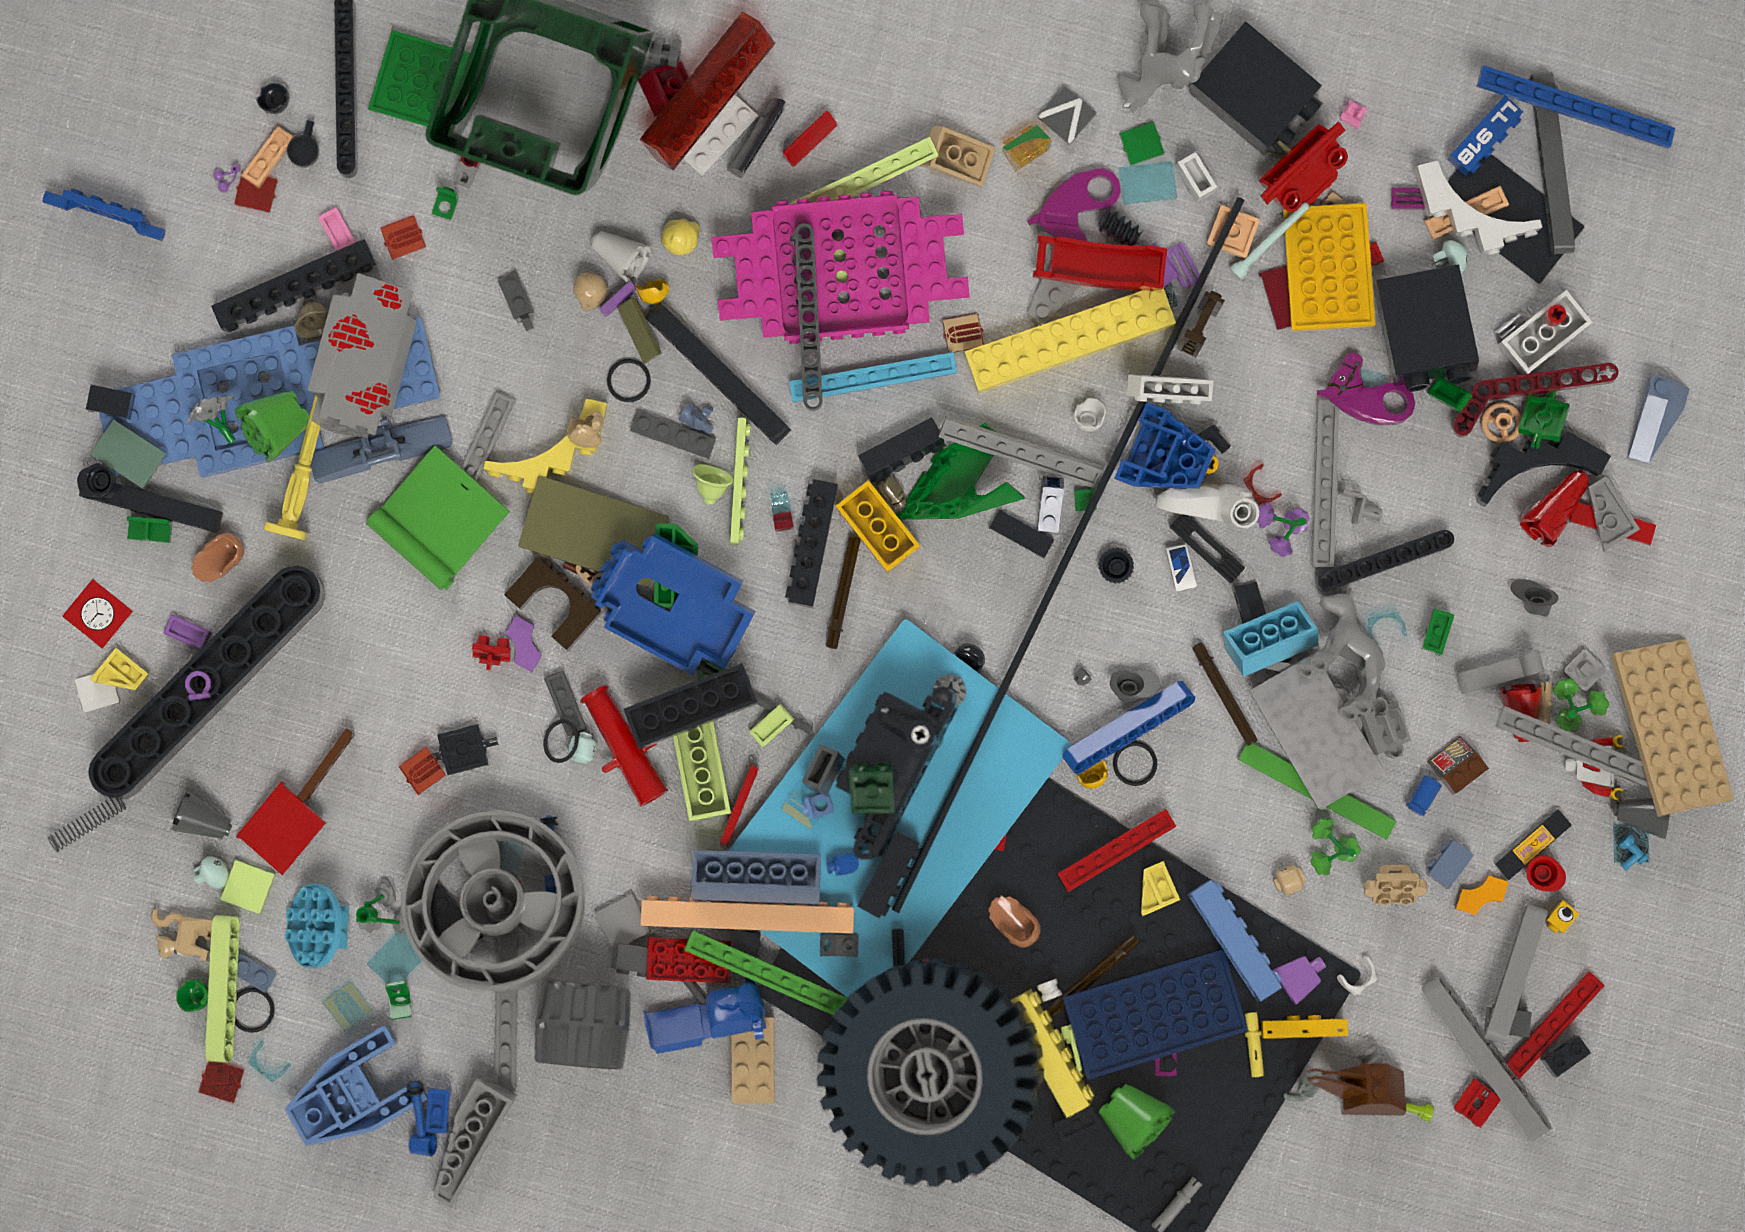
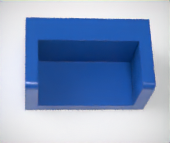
M428 1089L425 1132L448 1133L449 1102L452 1090Z

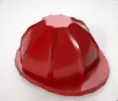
M1543 855L1537 856L1530 861L1526 869V877L1529 884L1535 889L1553 892L1564 886L1566 872L1554 858Z

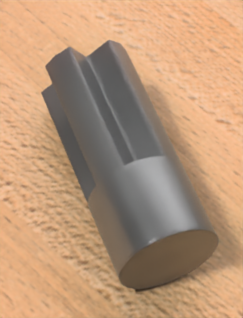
M1517 313L1495 333L1500 340H1504L1523 325L1525 320Z

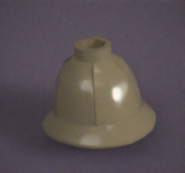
M307 300L299 311L298 320L294 326L295 332L306 338L322 337L328 311L324 305L313 300Z

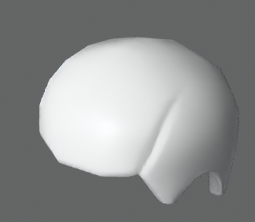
M1087 398L1082 404H1078L1073 416L1076 426L1083 431L1092 432L1099 429L1105 421V406L1098 399Z

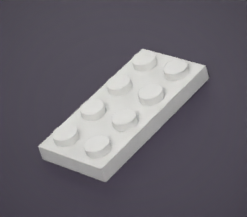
M727 88L672 147V150L703 177L759 116Z

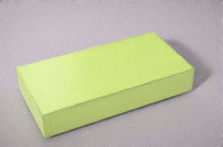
M779 704L749 733L764 747L789 725L794 718Z

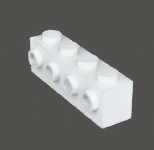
M1128 375L1127 395L1134 396L1135 401H1147V398H1153V402H1165V399H1171L1172 403H1183V400H1189L1190 404L1212 401L1213 380Z

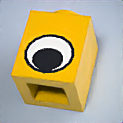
M1561 900L1547 915L1545 922L1548 924L1546 927L1555 934L1557 932L1560 934L1564 933L1579 913L1564 900Z

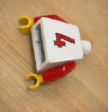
M1622 735L1592 740V742L1614 751L1625 746L1617 744V739L1624 738ZM1566 759V771L1577 772V780L1582 782L1584 788L1595 795L1610 797L1613 800H1621V798H1616L1614 795L1617 790L1623 791L1621 788L1614 787V774L1576 759Z

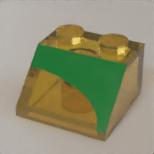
M1038 125L1026 127L1021 131L1022 135L1016 139L1013 136L1003 143L1005 146L1002 147V152L1015 172L1051 148L1052 140Z

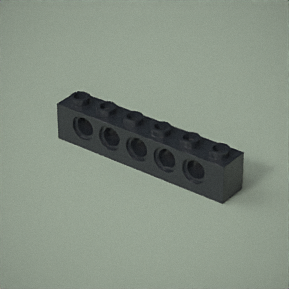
M813 479L812 484L808 483L806 496H810L809 503L804 504L802 516L805 517L804 525L800 524L798 537H801L800 545L795 546L793 556L797 557L796 566H791L789 577L793 578L792 585H787L785 598H789L788 604L813 608L838 489V484L816 479ZM818 497L826 501L822 508H817L813 504L814 500ZM812 518H819L821 526L812 528L809 522ZM809 538H814L817 541V546L813 549H809L805 545L806 540ZM803 559H811L813 566L810 569L802 568L801 562ZM800 579H806L809 582V586L804 590L797 587V582Z

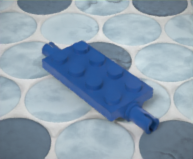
M72 188L70 191L64 190L62 196L45 191L43 195V203L61 208L62 210L68 211L77 207L132 225L139 235L163 241L166 230L150 225L146 215L142 214L143 212L130 208L129 211L123 208V205L112 201L110 204H107L100 197L91 195L89 198L83 195V192Z

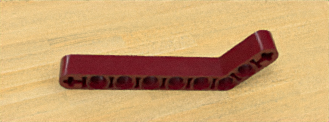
M1603 363L1479 381L1470 393L1472 395L1471 399L1457 416L1453 425V432L1459 438L1467 437L1488 401L1610 384L1616 380L1619 370L1613 363ZM1606 369L1614 373L1610 378L1607 375H1600L1599 380H1597L1598 374L1605 373ZM1585 371L1591 372L1593 380H1583L1582 373ZM1564 374L1570 375L1572 383H1562L1561 376ZM1543 377L1549 378L1551 385L1543 387L1540 384V379ZM1522 380L1528 381L1530 388L1522 390L1519 387V382ZM1501 383L1507 384L1509 391L1501 393L1498 390V385ZM1485 386L1489 393L1486 396H1480L1477 393V388ZM1470 404L1476 405L1478 413H1468L1467 406ZM1465 417L1470 419L1466 424V429L1468 430L1459 432L1457 424L1462 425Z

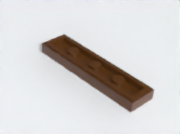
M346 728L299 793L298 798L303 802L309 800L353 739L355 733Z

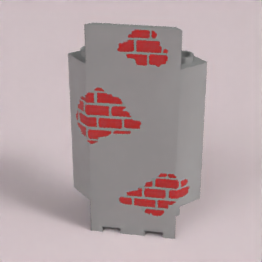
M357 273L352 295L348 293H342V296L333 295L307 390L318 397L312 422L332 433L368 438V434H376L380 415L392 417L417 323L408 313L413 294L412 290Z

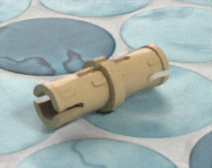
M1539 682V685H1542V696L1538 720L1543 722L1544 716V722L1550 725V708L1553 706L1551 701L1552 683L1546 682L1545 691V682Z

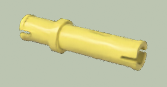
M1257 1012L1245 1013V1021L1248 1027L1245 1037L1248 1040L1251 1076H1264L1260 1042L1262 1032L1259 1031Z

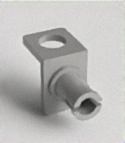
M1348 490L1339 491V495L1357 499L1352 524H1359L1362 517L1376 520L1377 522L1380 521L1382 516L1379 514H1382L1383 510L1366 505L1367 496Z

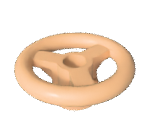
M1494 403L1482 415V430L1486 437L1493 442L1509 443L1520 434L1518 433V428L1522 416L1518 409L1509 403ZM1500 408L1510 411L1508 414L1500 413L1497 417L1490 415L1494 410ZM1515 416L1516 428L1508 436L1507 429L1512 425V418ZM1500 419H1504V420H1505V422H1506V425H1505V426L1500 425V423H1499V420H1500ZM1487 422L1495 424L1500 429L1501 437H1497L1490 432Z

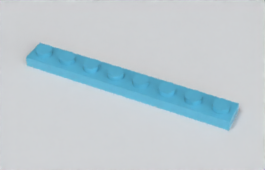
M954 353L822 375L823 397L957 374ZM817 376L806 379V383L810 386L818 382ZM802 379L789 381L792 402L803 401ZM811 396L808 400L818 399V397Z

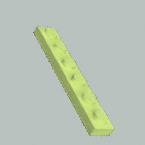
M739 417L731 545H739V540L744 539V527H740L741 519H745V507H742V498H746L747 486H743V477L747 478L748 465H744V459L749 457V444L745 443L746 436H750L751 424H747L746 418Z

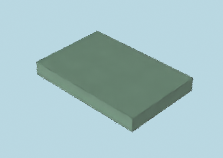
M114 419L90 453V455L142 489L146 487L167 455Z

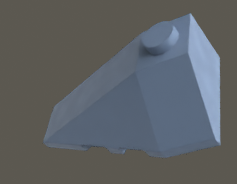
M1656 375L1648 378L1628 458L1645 463L1650 462L1684 410L1689 388L1674 380Z

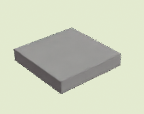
M633 894L595 912L612 949H614V943L628 944L651 932L649 926H641V910Z

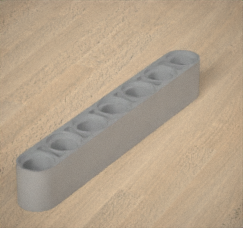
M1529 903L1525 907L1484 1033V1038L1502 1045H1505L1548 914L1546 909Z

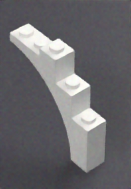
M1438 160L1418 165L1414 169L1427 217L1434 215V219L1446 216V212H1448L1454 236L1460 234L1461 237L1472 235L1474 231L1480 254L1487 253V256L1500 253L1499 250L1504 247L1503 240H1505V243L1517 240V236L1525 235V238L1537 235V231L1542 228L1540 220L1527 222L1504 221L1476 211L1452 190L1442 173Z

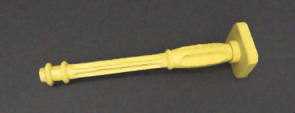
M316 395L298 463L294 465L295 469L285 493L282 519L278 520V524L266 522L263 529L308 541L309 533L298 530L299 524L297 522L306 500L310 472L312 471L310 465L321 427L311 421L318 398Z

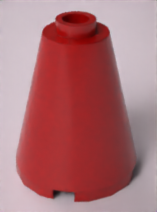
M1535 684L1511 685L1509 690H1506V686L1500 688V695L1505 707L1538 720L1542 685H1538L1535 688ZM1513 734V737L1518 739V742H1529V740Z

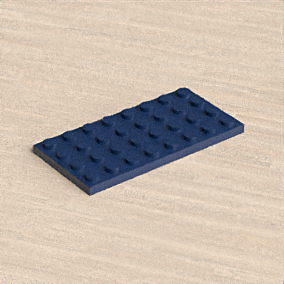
M1224 949L1062 998L1086 1080L1248 1031Z

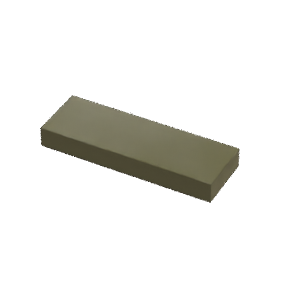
M631 298L617 307L643 363H647L661 355L662 352L636 298Z

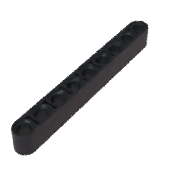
M334 0L337 169L344 178L349 179L353 178L358 171L354 0H349V6L341 8L340 3L343 0ZM344 20L350 21V25L347 28H341L340 24ZM345 40L351 42L350 46L346 49L340 47L341 43ZM350 61L351 65L348 69H342V62ZM345 81L351 82V86L347 90L341 89V85ZM344 102H351L352 104L348 110H342L341 106ZM345 122H350L352 127L347 131L342 130V125ZM347 142L352 144V148L349 151L342 150L343 144ZM351 163L353 166L350 171H342L344 164Z
M657 303L644 316L654 328L775 445H778L791 431L757 395L662 303Z

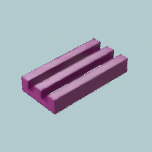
M1420 188L1391 189V209L1425 210L1424 204H1396V201L1423 202L1422 197L1396 196V193L1421 194Z

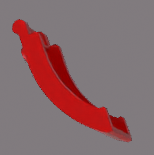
M1037 236L1038 252L1036 269L1033 270V278L1106 289H1163L1167 248L1152 245L1103 244L1066 237ZM1047 244L1052 245L1049 272L1044 271Z

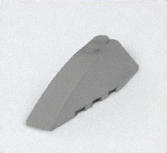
M481 1079L475 1080L455 1115L454 1125L433 1198L452 1208L518 1095L499 1084Z

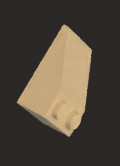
M932 126L929 136L939 156L919 166L983 187L995 147L946 127Z

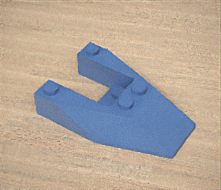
M388 1025L382 1026L331 1056L286 1106L285 1111L305 1146L372 1132L413 1108L412 1096L407 1094L406 1087L380 1102L360 1067L363 1063L398 1043ZM425 1089L424 1093L420 1095L421 1103L428 1099Z

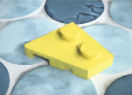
M1163 861L1143 870L1142 916L1180 900Z

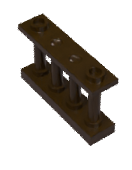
M1215 291L1205 292L1197 309L1202 311L1195 328H1192V330L1187 329L1177 348L1178 350L1195 358L1197 357L1206 340V337L1203 336V330L1210 315L1217 316L1225 301L1222 299L1221 294Z

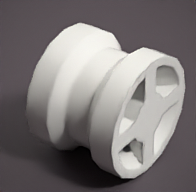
M1057 979L1037 986V989L1042 993L1041 999L1043 1002L1062 995L1061 990L1057 987Z

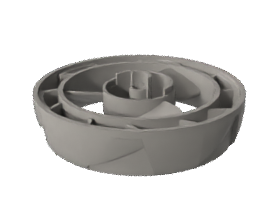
M484 811L470 814L449 823L437 831L422 846L413 859L402 890L401 910L404 929L412 948L431 971L445 981L468 990L503 993L519 990L536 983L548 975L566 954L572 942L577 939L585 912V894L581 873L571 851L563 840L549 827L536 819L509 811ZM497 841L515 842L538 853L548 863L553 873L557 894L544 891L525 893L522 885L512 874L500 869L501 856ZM457 856H460L463 866L471 876L465 883L460 896V907L464 918L447 928L438 938L431 917L433 892L443 871ZM520 922L535 931L545 933L532 949L520 957L507 962L478 964L463 959L475 945L480 933L491 936L503 935L516 928Z

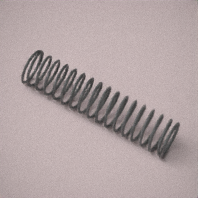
M109 797L110 801L116 809V812L110 807L107 800H105L106 804L112 812V815L106 810L103 803H101L102 807L108 815L107 818L97 805V808L101 812L104 821L99 817L95 809L92 808L94 813L97 815L100 824L95 820L91 812L88 811L90 816L93 818L96 827L91 823L87 815L84 813V816L89 821L92 829L88 827L84 819L80 816V819L86 826L87 832L81 826L78 819H75L78 825L80 826L83 834L77 829L74 822L71 821L79 837L73 832L70 825L67 824L68 828L74 836V839L69 835L66 828L63 827L64 831L70 839V842L65 838L62 831L59 829V832L64 838L66 845L61 841L58 834L54 832L56 837L59 839L62 848L57 844L54 837L50 834V836H48L47 838L51 846L54 848L56 852H59V848L63 849V845L67 847L68 843L72 844V840L76 841V837L80 839V835L84 836L85 833H89V830L93 831V827L97 828V824L101 826V821L103 823L106 822L105 818L107 820H110V816L114 817V814L118 815V811H123L122 808L126 810L123 801L121 799L119 801L118 798H115L121 808L120 810L114 804L113 800Z

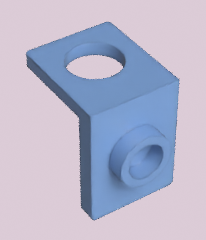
M820 794L811 798H804L805 803L801 804L804 816L809 815L810 820L834 812L829 794L827 797ZM823 799L827 802L825 811L820 812L816 810L815 802L817 800Z

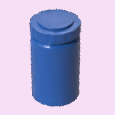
M1424 775L1406 807L1417 815L1424 816L1426 814L1425 811L1429 809L1442 785Z

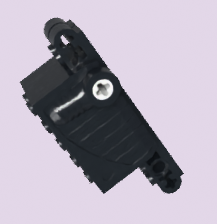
M946 687L935 689L932 695H927L922 705L925 707L924 710L891 693L884 692L879 695L875 703L876 708L873 714L870 713L865 722L866 727L858 735L855 742L857 745L849 753L845 761L847 764L844 770L839 772L835 787L850 794L849 772L850 768L854 767L857 763H866L867 767H876L877 763H888L889 766H894L895 812L865 814L863 820L866 822L862 828L859 827L854 835L856 842L853 846V853L858 859L870 860L876 856H882L936 750L942 745L944 735L959 708V705L956 704L957 695L952 689ZM941 695H946L948 701H943L940 698ZM935 705H939L940 707H943L944 710H942V709L939 708V707H936ZM874 825H878L880 828L877 836H874L872 833ZM863 846H867V849L870 850L869 853H864Z

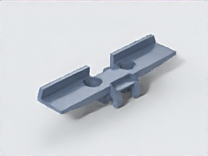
M446 416L390 429L387 418L380 421L383 427L377 428L375 435L368 434V438L361 437L314 452L311 462L314 480L321 484L371 470L372 465L393 459L402 461L429 453L435 445L440 450L451 447L453 442ZM398 437H404L405 443L398 444L396 439ZM362 448L360 450L361 455L357 457L354 456V452L357 449Z

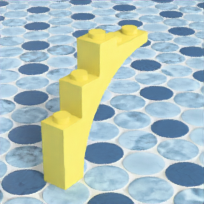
M586 398L581 415L578 418L585 421L589 414L595 411L600 412L604 417L601 430L598 433L600 436L608 408L607 403ZM566 435L562 441L550 450L534 458L507 463L485 461L483 469L491 477L500 478V475L507 476L509 481L517 483L524 480L522 487L527 489L526 493L533 495L539 476L548 478L550 469L556 475L565 476V473L570 474L576 450H579L581 455L591 456V453L597 454L598 446L595 448L577 446L570 442Z

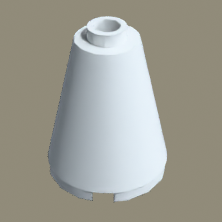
M606 231L595 233L591 239L593 250L625 282L631 281L630 279L633 276L637 278L649 260L646 254L647 251L650 253L651 250L645 244Z

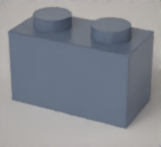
M1455 840L1446 841L1439 850L1441 852L1440 856L1437 859L1433 858L1427 866L1429 871L1426 874L1446 889H1450L1474 856L1473 853Z

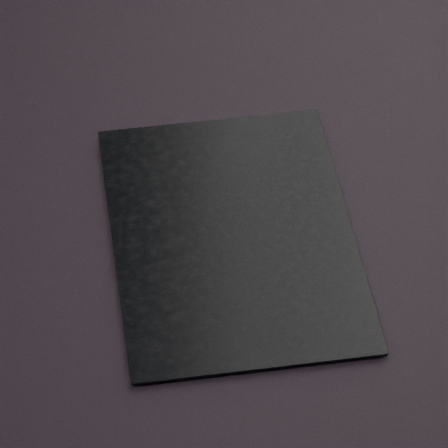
M1047 779L1006 833L1004 851H992L910 961L922 959V963H927L933 959H946V964L953 965L957 962L969 964L968 971L976 973L983 970L991 975L989 982L997 986L1003 983L1011 991L1007 997L1012 1000L1029 989H1032L1033 992L1036 991L1041 998L1042 993L1037 989V986L1053 979H1057V987L1063 995L1117 947L1116 944H1122L1131 935H1135L1140 943L1127 954V958L1124 957L1121 961L1117 962L1086 990L1222 950V947L1187 895L1211 879L1153 843L1147 844L1068 892L1058 873L1128 832L1130 829ZM1163 861L1180 900L1142 916L1143 870ZM1221 886L1224 890L1221 893L1225 900L1229 899L1236 909L1233 913L1237 918L1241 917L1245 922L1247 928L1244 930L1248 936L1253 935L1259 944L1256 947L1259 953H1264L1271 964L1268 966L1271 971L1302 956H1305L1309 963L1320 957L1326 965V968L1316 973L1321 982L1299 1003L1293 1004L1283 987L1264 1000L1256 1001L1226 955L1244 1017L1245 1013L1257 1012L1259 1031H1261V1021L1287 1020V1016H1300V1020H1308V1016L1321 1015V1019H1335L1350 994L1340 984L1337 976L1341 974L1348 984L1355 986L1361 975L1360 971ZM1003 896L1016 899L1037 918L1041 926V933L1034 944L1025 948L1010 943L998 931L993 921L989 918L990 912L988 911L991 902L995 898ZM783 948L772 964L777 968L846 997ZM763 984L758 986L762 999L822 1036L826 1028L835 1021V1018L832 1017L833 1015ZM1060 996L1042 1001L1040 1003L1044 1011L1047 1010ZM1065 1008L1055 1017L1051 1016L1052 1021L1050 1023L1054 1030L1057 1028L1060 1033H1062L1061 1027L1070 1025ZM922 1023L924 1031L931 1032V1025L929 1023ZM910 1026L900 1030L893 1038L907 1050L917 1042ZM938 1026L937 1038L951 1043L956 1034L944 1027ZM1245 1032L1177 1052L1176 1061L1172 1059V1054L1160 1057L1159 1072H1172L1176 1068V1076H1155L1154 1059L1086 1080L1081 1063L1084 1074L1082 1079L1086 1085L1089 1084L1095 1094L1093 1096L1094 1100L1090 1105L1093 1107L1101 1126L1061 1143L1053 1122L1066 1117L1044 1078L1038 1087V1092L1042 1093L1038 1106L1033 1110L1032 1115L1034 1117L1027 1129L1021 1134V1138L1008 1152L1137 1232H1158L1157 1229L1161 1224L1155 1229L1152 1223L1156 1221L1177 1196L1176 1193L1179 1190L1181 1191L1193 1176L1196 1179L1193 1186L1199 1181L1202 1187L1198 1189L1190 1199V1203H1187L1163 1232H1205L1284 1103V1094L1290 1093L1323 1037L1261 1038L1260 1036L1264 1076L1260 1077L1251 1076L1248 1040L1245 1037ZM1065 1040V1048L1068 1047L1073 1055V1059L1071 1060L1073 1061L1076 1067L1077 1065L1075 1062L1072 1045L1066 1044ZM891 1049V1056L898 1059L900 1057L899 1051ZM972 1053L962 1057L965 1064V1072L977 1073ZM915 1057L912 1066L913 1075L917 1083L922 1086L917 1078L919 1068L917 1057ZM939 1057L940 1062L944 1066L942 1075L946 1088L949 1081V1071L946 1063ZM885 1067V1075L902 1084L900 1078L901 1069ZM970 1079V1086L973 1089H977L978 1081ZM1125 1084L1131 1085L1169 1105L1175 1111L1173 1115H1169L1172 1119L1154 1142L1152 1141L1147 1147H1143V1153L1135 1159L1126 1154L1099 1113L1106 1103L1109 1104L1113 1100L1112 1094ZM958 1091L948 1098L956 1116L965 1111L972 1102ZM938 1106L939 1109L947 1113L944 1106Z

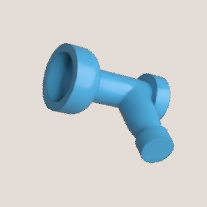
M1631 833L1627 834L1618 843L1622 849L1628 848L1632 853L1627 861L1621 865L1626 872L1636 862L1641 865L1649 858L1647 853H1643L1634 844L1635 838Z

